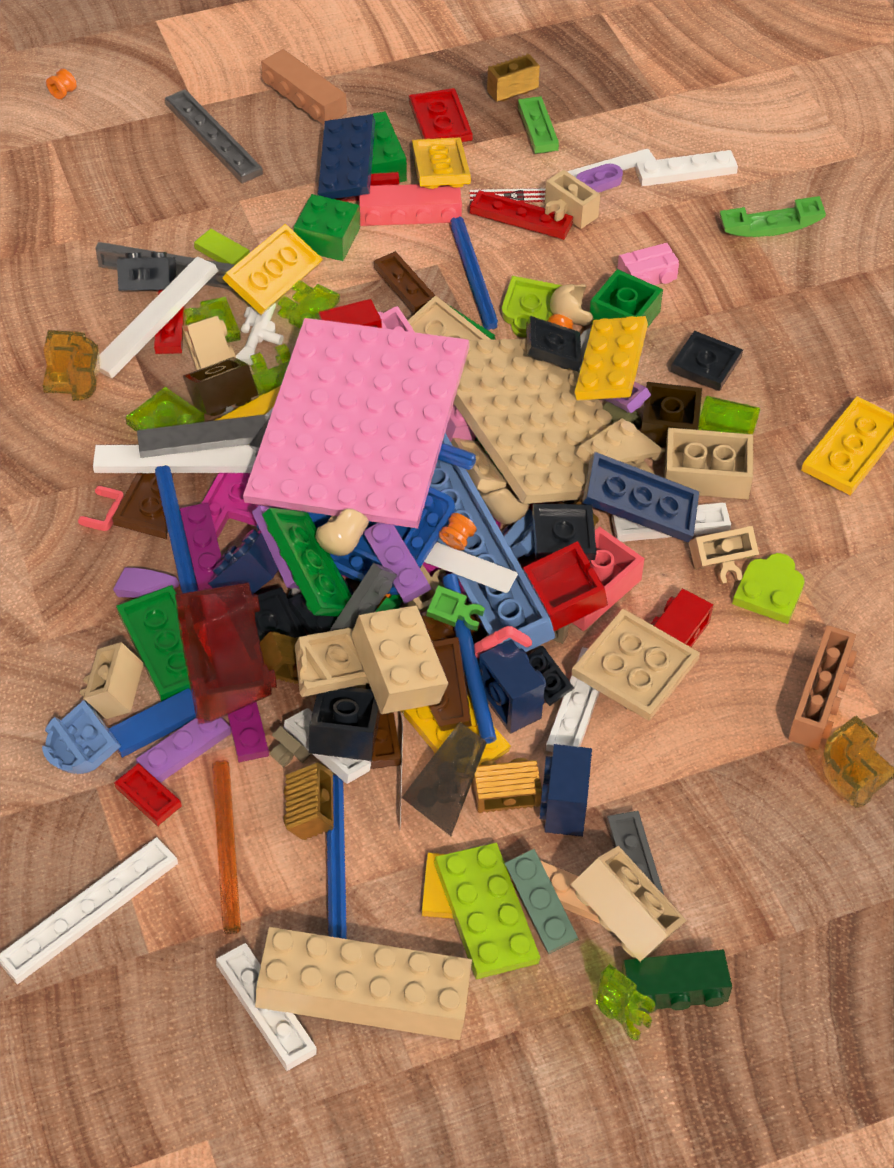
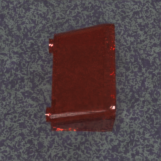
M249 583L175 594L181 643L197 724L211 723L272 695V689L277 688L274 669L268 670L267 664H264L255 623V613L260 612L257 594H251Z

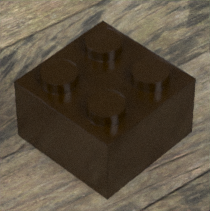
M235 357L183 375L193 406L207 415H220L226 412L227 407L234 404L236 406H243L251 402L252 397L259 395L249 365Z
M647 382L646 388L651 396L644 401L641 433L660 447L665 448L668 428L699 429L702 388Z

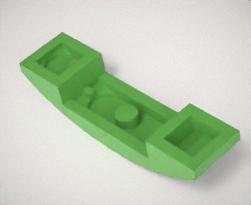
M820 196L796 199L793 208L747 214L745 207L720 211L724 231L745 237L775 236L793 232L810 226L826 216Z

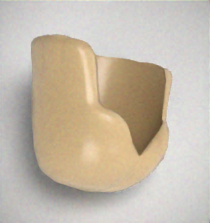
M569 284L557 288L550 300L552 314L563 315L571 319L573 324L589 326L593 321V315L591 312L582 310L581 307L586 285Z
M508 482L505 488L492 491L491 493L479 491L492 516L503 524L517 522L525 516L530 507V504L521 503Z
M348 508L344 509L338 517L331 516L326 524L317 528V542L323 550L332 555H348L357 546L361 535L369 524V520L359 511Z

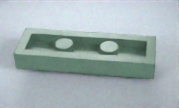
M535 849L506 862L505 865L548 954L579 940Z

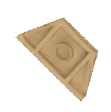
M345 628L298 638L295 644L299 691L302 697L369 683L351 637L353 630Z

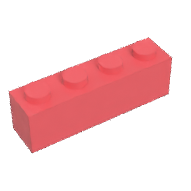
M420 184L370 186V194L359 195L361 226L451 223L450 220L453 217L462 216L460 187L440 185L438 188L428 189L420 186Z

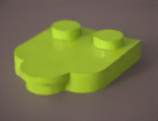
M512 275L502 305V318L505 322L511 324V329L515 335L527 338L526 323L529 317L533 316L547 321L553 315L550 309L551 296L557 288L563 285Z
M772 554L767 560L755 559L749 563L733 597L732 605L789 624L803 591L804 577L795 570L794 560L786 554Z

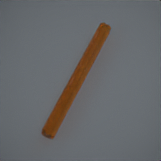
M222 760L215 761L212 764L222 927L223 932L229 935L232 933L237 934L241 931L230 767L228 761Z

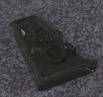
M459 722L401 798L448 835L452 836L487 742Z

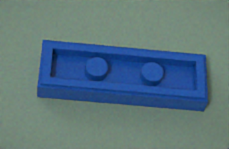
M188 688L109 728V730L121 745L117 751L123 758L185 726L204 713V709Z

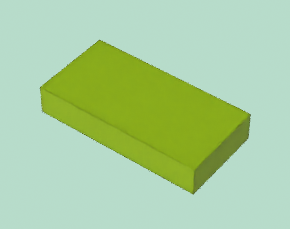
M211 228L194 242L196 250L222 263L236 265L250 253L249 249Z

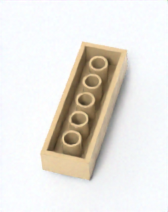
M269 927L256 986L255 1008L460 1040L465 1018L472 959Z

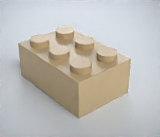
M668 428L665 446L664 478L700 491V496L749 499L753 480V434Z
M417 605L359 615L351 637L380 713L386 714L439 704L448 686V681Z
M619 846L598 857L571 883L572 887L576 890L575 893L578 899L586 906H590L598 914L601 925L608 931H613L622 941L623 949L630 956L636 957L640 962L662 945L687 921Z

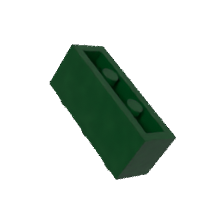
M724 949L647 957L641 962L638 959L623 960L621 979L628 1012L649 1014L657 1009L671 1008L673 1010H684L692 1005L702 1004L708 1007H715L729 1001L732 982Z

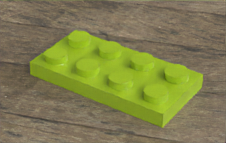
M497 842L436 856L434 865L467 957L472 959L471 968L475 979L539 964L540 954Z

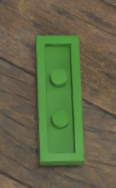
M542 96L518 99V109L534 153L559 151V141Z

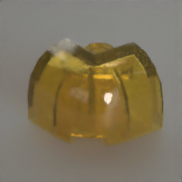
M48 330L44 345V355L47 364L42 384L44 393L71 394L73 401L85 400L91 397L96 391L100 372L98 344L96 345L94 341L87 338L85 333Z
M857 715L830 735L822 755L824 776L830 785L855 808L869 803L874 793L894 779V767L875 751L879 736Z

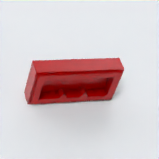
M139 763L114 782L115 788L156 826H159L182 807L181 801Z

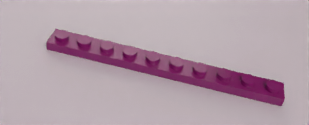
M209 503L180 508L238 763L268 757L269 750L242 639L227 611L229 605L208 584L215 575L212 570L222 561Z

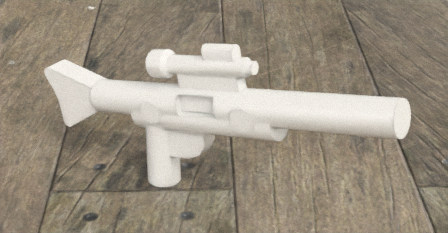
M276 303L262 315L252 306L246 308L244 317L247 318L245 323L242 324L241 331L248 333L250 326L253 327L245 347L236 355L237 359L248 365H256L254 352L258 343L264 340L277 345L282 344L283 335L275 333V323L270 321Z

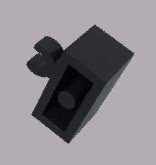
M151 252V258H141V253H125V258L117 259L118 291L164 290L176 278L175 257H167V252Z

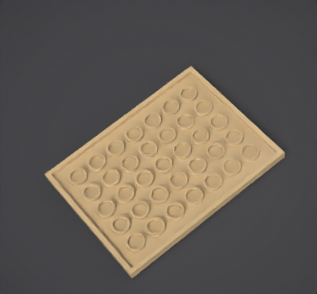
M527 338L469 340V350L454 405L521 503L530 504L583 499L589 464L576 455V452L580 445L613 424L611 414L603 410V405L599 399H576L575 388L579 372L563 369L556 364L544 360L538 361L528 356ZM634 461L625 462L654 474L645 461L635 464Z

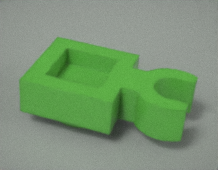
M438 585L426 616L453 627L456 626L458 620H461L468 629L477 630L479 622L472 620L470 615L478 614L483 616L485 608L479 604L465 605L467 596Z

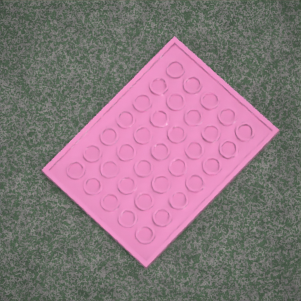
M304 318L243 494L244 502L337 517L341 511L348 508L361 512L371 522L418 529L467 358L469 340Z

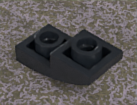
M541 646L528 656L531 666L535 671H540L545 679L544 700L549 706L575 689L544 646Z

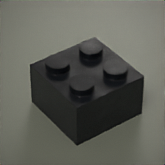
M347 687L317 694L309 725L308 753L372 761L380 721V710L372 689Z

